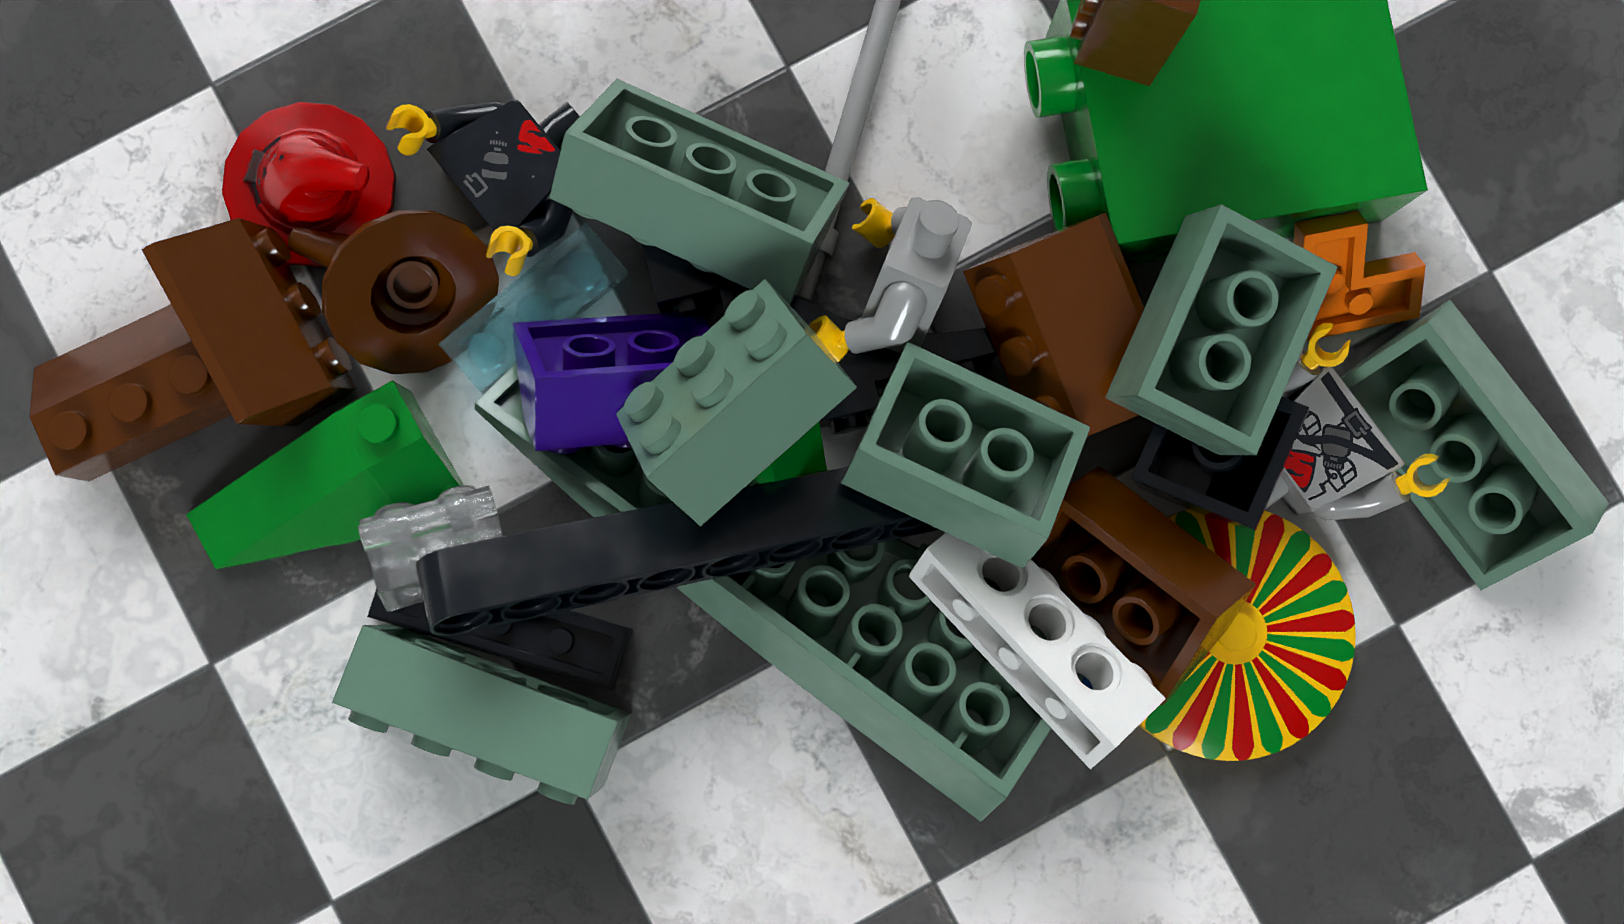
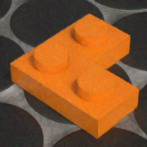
M1358 210L1296 222L1294 224V243L1338 267L1306 341L1310 340L1313 331L1322 323H1333L1332 329L1323 336L1327 337L1420 318L1426 265L1415 252L1365 262L1368 222Z

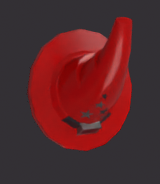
M297 102L267 111L240 133L225 160L222 195L230 220L240 218L271 227L282 237L288 247L289 235L294 227L352 235L364 223L390 214L394 207L396 174L386 145L361 118L331 104ZM290 251L291 260L287 261L288 265L323 267L317 262Z

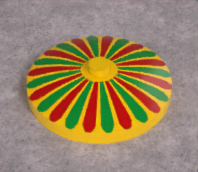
M1191 509L1168 516L1169 519L1253 581L1256 586L1228 630L1174 695L1163 706L1159 705L1139 726L1154 738L1172 748L1211 760L1243 761L1261 758L1295 744L1313 731L1330 713L1346 686L1352 668L1356 641L1355 618L1352 602L1340 572L1328 554L1311 536L1292 522L1268 511H1264L1256 531L1203 515Z

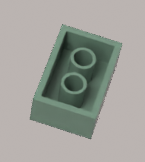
M1222 204L1185 216L1105 398L1218 455H1257L1338 267Z
M764 279L753 290L743 292L737 296L728 306L725 315L706 333L686 342L677 352L674 361L654 380L636 387L626 399L624 407L616 415L646 478L698 525L702 526L857 387L812 328Z
M907 342L883 390L841 484L1024 568L1050 535L1090 427Z

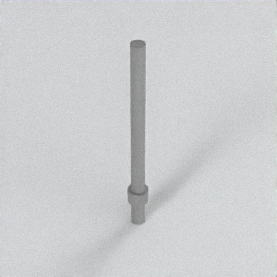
M901 0L875 1L825 172L847 182ZM839 209L809 274L796 294L811 303L825 258L832 257L839 232L834 229Z

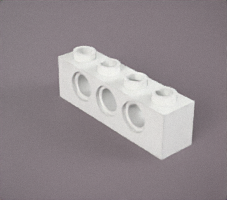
M945 533L926 548L909 574V578L1089 769H1092L1114 750L1166 699L1153 686L1148 674L1138 665L1131 663L1106 637L1100 624L1092 617L1083 614L1060 590L1055 578L1047 570L1038 567L1031 559L1024 568H1021ZM984 578L994 581L1001 591L991 588ZM1030 625L1039 628L1047 640L1038 637L1032 631ZM1076 672L1085 676L1090 681L1093 689L1086 687L1079 680Z

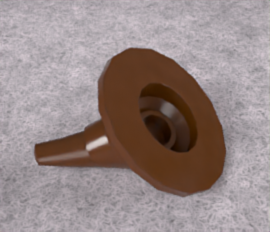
M397 210L364 223L352 235L302 227H294L290 232L288 250L327 268L322 281V313L336 343L361 365L389 374L429 372L457 360L483 336L497 308L499 275L493 258L486 257L488 247L464 222L434 210Z

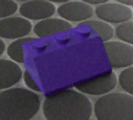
M672 312L513 322V341L524 422L535 451L547 450L553 453L567 454L576 452L581 447L611 444L621 448H632L616 413L624 407L626 399L636 387L654 380L674 361L677 352L686 342L694 337L702 336L710 329L703 315L675 319Z

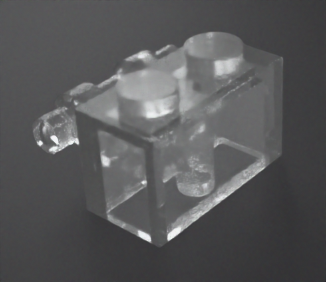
M471 485L453 487L442 492L438 499L417 505L407 502L389 504L378 509L374 516L359 520L360 525H358L364 551L368 553L377 593L387 612L423 602L415 565L424 555L446 547L503 536L495 501L489 485L477 489Z

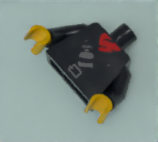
M512 100L506 104L500 101L459 105L426 112L410 104L400 105L395 108L386 129L392 131L396 128H404L411 132L401 138L397 149L405 156H412L419 151L425 139L429 143H434L427 148L429 153L494 230L486 251V257L492 258L497 252L511 254L504 270L508 276L514 277L518 275L523 269L526 257L538 254L565 235L573 210L549 197L565 132L580 117L568 102L564 103L539 124L518 100Z

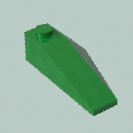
M392 380L335 412L188 512L186 516L215 569H225L294 555L298 552L322 547L338 546L357 542V540L417 530L468 501L471 497L412 392Z

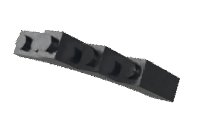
M642 244L655 300L661 313L673 312L675 319L702 315L711 310V302L722 300L724 311L726 312L730 303L737 296L749 291V288L718 274L699 270L689 261L656 246ZM797 295L790 304L808 325L816 318L826 315L837 327L844 331L847 323L853 321L836 315ZM986 327L949 333L927 332L920 347L978 375L987 372L985 363L993 361L997 356ZM888 348L858 354L852 353L849 349L838 363L857 388L819 421L820 428L831 426L833 435L867 428L869 423L868 416H872L879 401L877 389L886 386L901 354Z

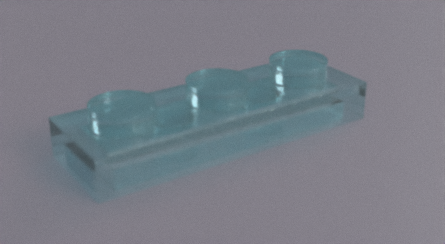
M584 223L441 341L439 345L484 395L516 363L512 329L513 322L576 319L628 276L627 269L588 224Z

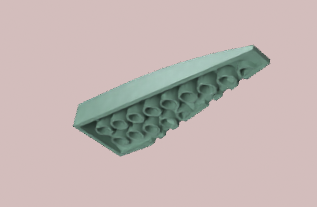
M516 363L475 402L474 409L594 518L673 502L646 478L632 448H621L611 444L581 447L578 451L567 454H558L547 450L535 451L524 422ZM759 484L747 485L746 487L754 486V485H759ZM900 539L676 587L778 670L980 822L1007 798L1051 730V727L909 578V574L926 548L929 547V545L924 543L917 548ZM984 578L991 588L1001 591L994 581ZM1030 625L1032 631L1038 637L1047 640L1039 628ZM1076 672L1079 680L1082 682L1085 676Z

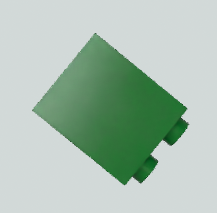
M1060 0L1046 33V38L1031 40L1025 43L1024 72L1032 111L1036 118L1061 114L1070 161L1050 164L1048 167V199L1055 231L1106 212L1127 266L1167 259L1185 216L1221 204L1283 238L1294 237V224L1296 222L1355 210L1361 213L1368 224L1382 222L1428 191L1387 0H1201L1197 15L1150 86L1074 64L1080 40L1069 37L1080 0Z

